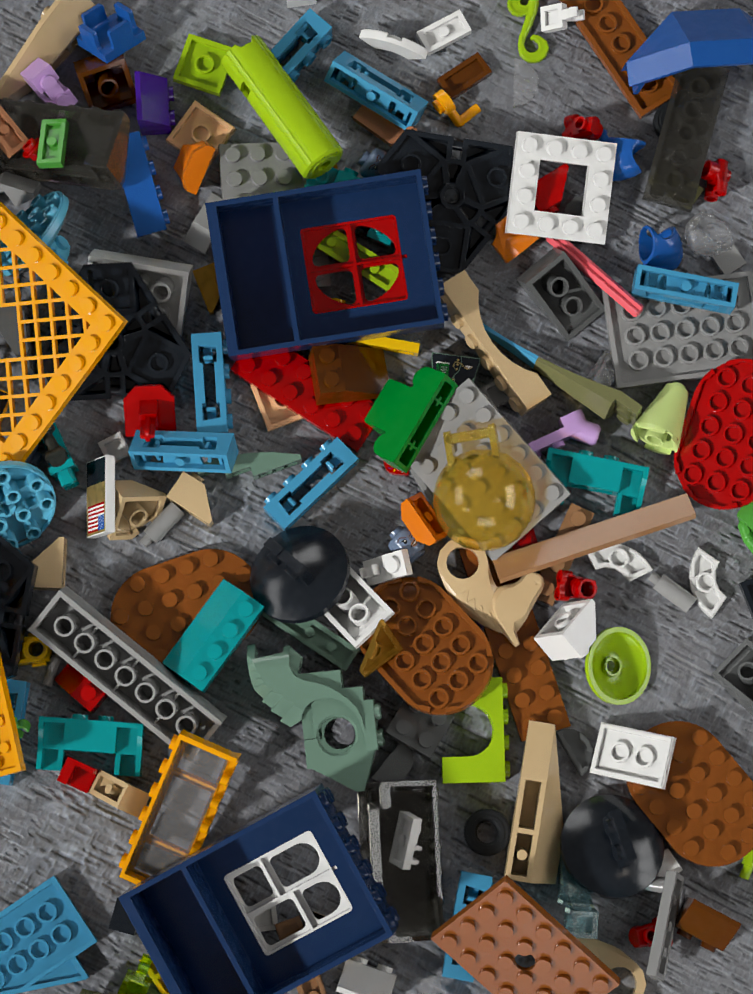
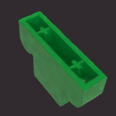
M430 367L421 368L415 373L412 387L389 379L365 418V422L377 433L381 434L374 443L375 454L391 467L407 473L458 385L445 373Z

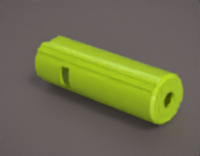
M252 35L250 43L242 47L232 46L223 56L221 61L223 68L244 94L302 177L314 179L332 169L339 162L343 154L342 147L287 72L282 68L263 39L258 35Z

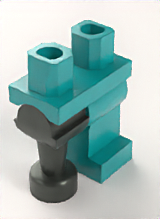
M53 423L38 444L44 443L47 450L45 460L50 465L47 468L50 475L56 481L59 480L61 486L67 491L80 485L75 475L79 468L72 459L58 426Z

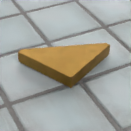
M213 262L193 270V275L210 315L214 314L220 298Z
M383 619L378 622L359 669L364 678L403 649Z

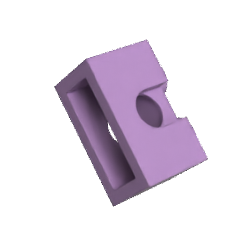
M39 57L20 73L48 110L58 117H62L78 102L72 92L58 80L60 77L50 64Z

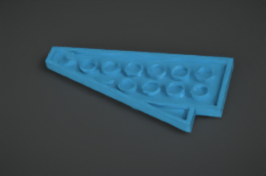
M56 875L0 912V994H17L82 981L90 977L77 956L98 942V940Z

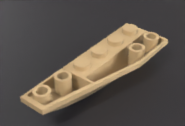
M55 0L51 6H47L43 10L40 21L0 79V105L3 109L13 105L32 91V88L20 73L39 57L50 64L55 71L78 45L76 36L80 35L78 26L83 24L81 14L95 6L91 0Z
M529 720L504 876L507 875L514 881L526 883L556 884L561 854L560 836L563 828L555 724Z

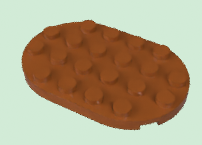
M219 549L195 551L145 568L129 577L119 588L111 607V622L162 663L223 579L253 598L250 587L252 568L237 555ZM257 622L254 624V626L251 628V630L243 640H245L251 634Z
M418 576L417 578L402 577L383 582L375 587L373 591L395 613L386 621V624L403 648L376 669L406 703L423 713L450 715L463 711L473 705L489 686L494 667L491 646L480 627L439 585L428 579ZM373 635L360 646L364 656Z
M670 721L647 730V732L671 736L677 739L665 790L626 781L633 801L651 820L671 848L682 858L693 864L707 867H722L735 863L746 856L753 849V781L717 738L703 727L690 722Z

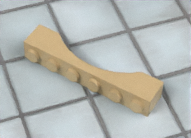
M463 270L444 282L445 293L444 296H440L441 304H447L448 313L451 316L453 325L462 331L467 345L476 351L483 368L490 371L497 388L500 391H505L504 393L510 398L509 404L511 408L523 416L544 402L551 395V392L539 375L513 363L498 350L489 338L480 317L479 290L466 271Z

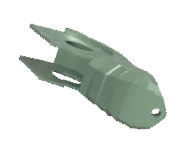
M256 644L247 645V662L251 683L254 690L263 698L262 702L271 707V712L282 717L280 721L289 727L302 721L307 769H313L357 792L365 791L375 752L385 745L384 730L378 728V720L382 719L381 704H375V698L366 699L364 686L344 687L342 669L301 673L304 657L296 652L291 645L284 646L281 653L263 657L258 656ZM333 719H346L354 727L355 738L352 744L346 748L335 749L326 742L324 736L325 728Z

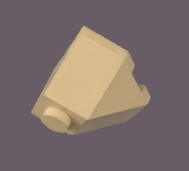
M115 480V532L108 534L107 538L109 540H128L136 537L140 533L138 530L149 521L152 522L163 511L167 495L133 480Z

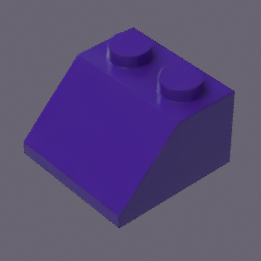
M135 71L137 121L142 136L170 134L172 132L171 125H176L175 110H170V101H174L173 86H169L168 80L165 77Z

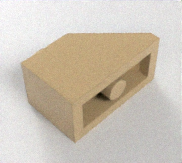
M183 471L166 496L167 499L204 524L212 527L214 522L207 489L202 483L204 479L194 472L187 474Z
M58 537L32 561L38 566L34 590L59 591L65 587L68 540L65 537Z
M101 769L88 792L139 818L144 805H147L150 798L148 796L149 793Z

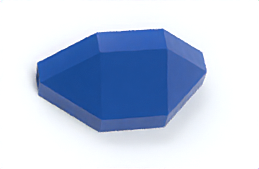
M740 8L671 12L625 63L621 71H627L629 87L632 86L633 94H638L645 83L692 68L753 65V17Z

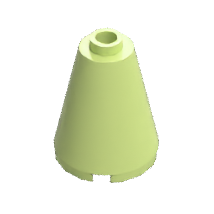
M679 382L667 383L632 426L631 436L637 443L639 439L645 443L644 448L664 455H670L672 451H675V453L678 451L689 393L683 384Z

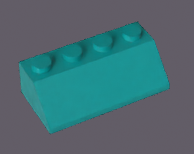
M223 579L162 663L205 693L262 615L264 606Z

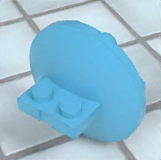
M53 191L44 196L39 194L32 200L30 207L26 211L20 210L16 216L68 264L70 245L63 236H58L57 234L66 217L69 199L60 191ZM0 240L1 248L8 247ZM11 251L1 252L2 266H11ZM18 257V265L26 264ZM13 269L3 270V276L13 274Z
M0 461V536L5 537L18 548L38 539L49 526L56 510V495L49 478L37 467L20 461ZM25 538H28L27 540L18 543L19 541H21V540H23V539H25Z

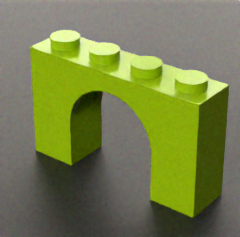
M492 677L484 694L471 705L482 710L490 720L492 737L489 745L483 752L474 756L442 757V784L506 782V777H510V761H505V751H509V735H504V725L508 724V709H503V699L508 697L507 683H502V677Z

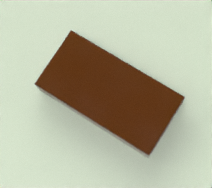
M477 52L439 77L437 83L453 101L492 75V71Z

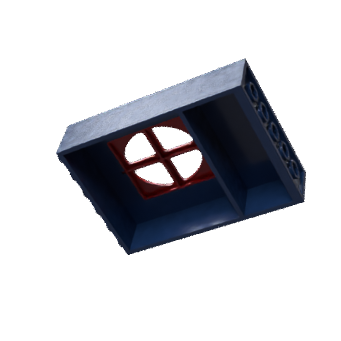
M417 169L205 203L229 358L232 361L306 350L311 349L312 346L344 344L444 328V321H448L449 316L447 304H441L440 296H444L445 291L443 278H437L436 272L440 271L441 267L439 253H433V246L436 245L437 240L435 227H429V221L433 220L431 202H425V195H429L427 176H421V170ZM359 226H365L382 232L393 242L396 249L395 253L367 259L360 258L355 229ZM339 229L345 230L350 255L349 260L341 263L315 266L313 264V255L318 245L331 233ZM396 264L399 268V273L391 288L379 298L368 301L364 293L362 270L370 267ZM350 271L354 280L355 303L346 304L331 299L318 288L316 278L320 275Z

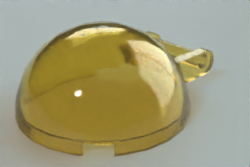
M495 423L488 424L486 428L451 434V431L443 432L448 463L439 474L433 493V508L438 523L450 539L468 549L494 551L508 546L521 536L533 518L535 490L531 477L521 463L500 451ZM484 438L490 439L491 450L478 449L462 453L458 456L455 455L454 444Z

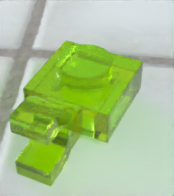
M143 953L136 972L130 969L127 970L117 994L147 993L152 982L151 978L146 977L152 962L149 955Z

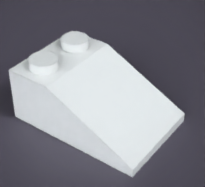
M350 567L349 581L344 594L324 615L358 649L374 634L381 619L386 622L395 613Z

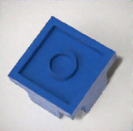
M120 2L114 4L116 13L108 17L106 16L104 6L98 3L81 14L83 24L78 26L80 35L76 36L78 45L105 63L111 62L146 39L144 31L136 25L132 10Z

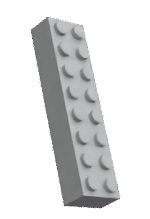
M67 586L56 593L28 629L34 636L168 745L174 734L179 735L183 729L209 740L227 718L219 709ZM188 743L182 756L191 762L201 749Z

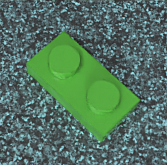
M66 118L42 120L36 161L39 169L64 168L69 122Z

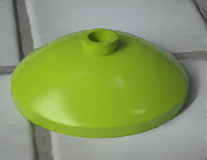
M611 627L596 635V640L589 647V653L585 658L586 678L595 695L606 703L625 705L635 701L646 689L651 674V659L646 644L634 631L624 627Z

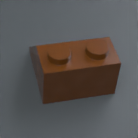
M123 54L109 63H105L94 55L73 62L92 118L136 103V90Z
M686 897L675 923V927L678 928L677 934L690 941L692 937L701 940L700 946L713 953L716 949L724 951L741 926V923L696 899Z

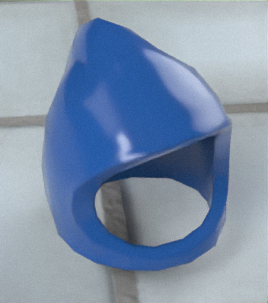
M604 129L599 141L617 143L613 181L626 180L642 173L633 155L646 146L645 141L608 137L607 130Z
M649 225L641 229L639 234V257L643 263L642 265L675 270L679 266L683 258V245L680 235L674 226L666 228L659 234ZM647 229L650 231L652 237L647 234Z

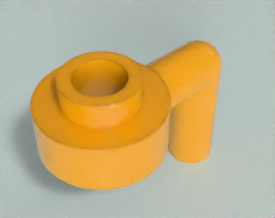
M440 89L433 95L434 101L432 105L439 114L444 113L448 115L456 127H462L481 112L479 106L474 104L459 115L454 102L444 90Z

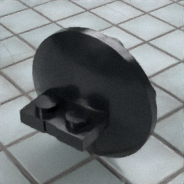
M314 526L294 527L279 533L273 538L270 537L263 544L264 547L258 553L251 569L250 587L254 600L264 606L263 611L271 618L292 624L308 622L328 612L344 594L350 576V562L344 546L332 533Z
M605 794L583 801L570 813L561 831L560 851L565 868L579 886L589 893L602 898L623 899L640 893L656 878L664 858V842L662 834L635 801L620 795Z

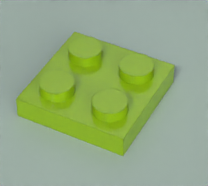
M189 33L172 78L173 82L220 97L228 77V73L223 68L221 61L223 56L232 47Z

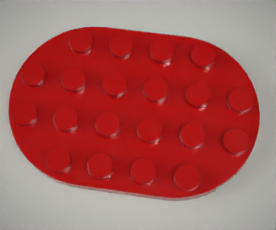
M753 359L729 360L715 369H711L701 379L695 389L684 420L680 447L676 453L674 451V469L682 488L693 500L709 508L733 510L753 502Z

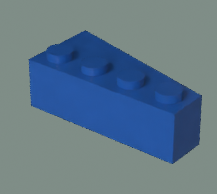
M135 131L110 138L137 237L167 230L166 224H170L167 209L162 210L159 200L164 198L160 184L155 185L152 176L157 173L153 160L148 161L145 151L150 150L146 135L141 136L140 131Z

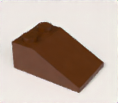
M343 344L312 346L308 360L317 405L377 399L389 380L383 349Z

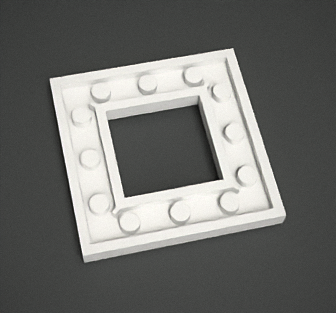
M517 131L505 233L605 245L617 143ZM540 160L587 166L581 216L534 210Z

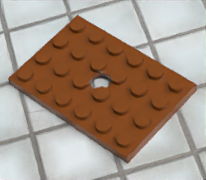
M507 875L437 928L431 935L432 941L492 994H608L620 985V977ZM518 954L522 956L532 955L535 959V964L531 967H522L516 963L515 957Z

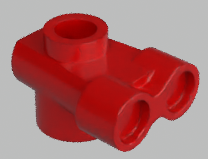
M574 114L564 118L565 131L562 133V137L586 138L596 141L602 135L603 126L596 116L582 117Z
M718 158L716 161L707 160L701 169V178L708 181L704 200L716 202L718 197L727 194L728 182L731 178V171L728 170L727 160Z
M559 570L557 572V587L554 591L555 600L567 602L570 598L593 599L597 593L595 580L573 575L572 571Z
M657 917L653 918L651 923L633 926L630 929L628 938L633 947L652 946Z

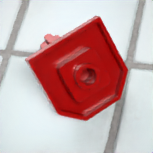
M162 384L135 385L124 397L126 437H134L136 430H140V438L150 442L155 437V430L177 431L175 396Z

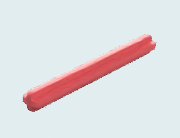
M546 238L550 245L565 251L580 271L633 317H637L643 311V305L570 241Z

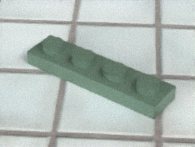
M265 612L261 615L344 672L347 671L360 651L316 620L292 624L277 621Z

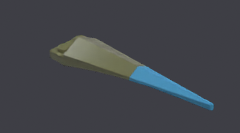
M483 323L485 331L491 339L604 420L616 413V417L622 423L634 425L642 415V405L622 391L559 367L515 344Z

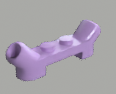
M582 409L560 417L558 424L561 429L532 441L528 445L539 457L542 456L541 452L549 447L559 449L565 446L564 441L569 439L593 446L597 442L601 428L598 424L587 421Z

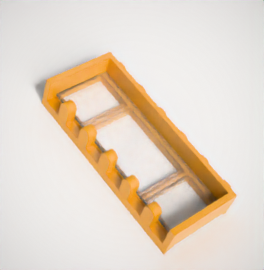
M185 729L179 735L174 734L168 747L172 750L169 759H163L158 771L162 774L159 783L154 782L148 796L152 797L149 806L144 805L138 820L142 821L139 830L134 829L128 843L132 845L129 854L124 853L118 867L122 868L119 875L120 878L138 884L202 849L242 753L233 752L194 735Z

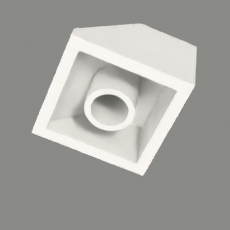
M593 599L563 603L533 638L552 661L583 658L589 653V647L596 640V612Z
M356 955L352 959L345 961L336 992L342 994H392L397 975L392 973L393 968L378 963L376 968L367 965L368 959Z

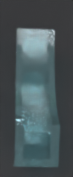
M560 854L557 904L565 907L564 927L576 938L597 939L599 912L593 905L591 894L579 886L570 876Z

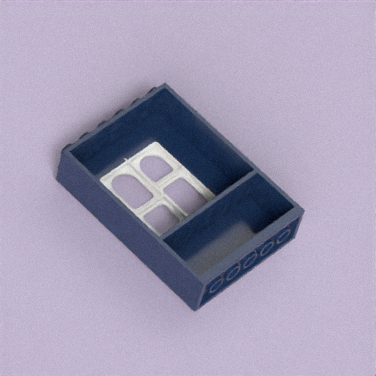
M322 783L130 887L118 897L170 994H285L395 934L399 926V914L393 905L389 907L385 899L387 896L385 888L381 882L376 883L372 876L374 869L367 858L363 859L360 854V843L354 834H349L346 828L348 825L347 819L342 811L337 812L333 804L335 798L328 787L324 788ZM299 843H307L313 846L319 855L317 869L312 874L290 886H284L271 865V858ZM258 866L267 878L273 894L253 906H247L234 884V878ZM329 882L339 890L341 896L340 904L331 914L317 919L305 900L303 891L316 883ZM287 899H292L306 923L305 927L273 945L267 944L255 922V917Z

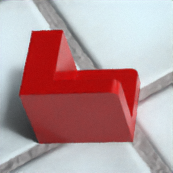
M68 756L57 781L88 793L99 770Z

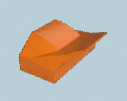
M203 140L194 144H183L173 167L184 189L195 195L216 149Z
M505 217L496 224V237L491 245L507 264L540 237L505 233Z
M422 492L407 498L401 503L402 521L416 541L431 546L450 534Z

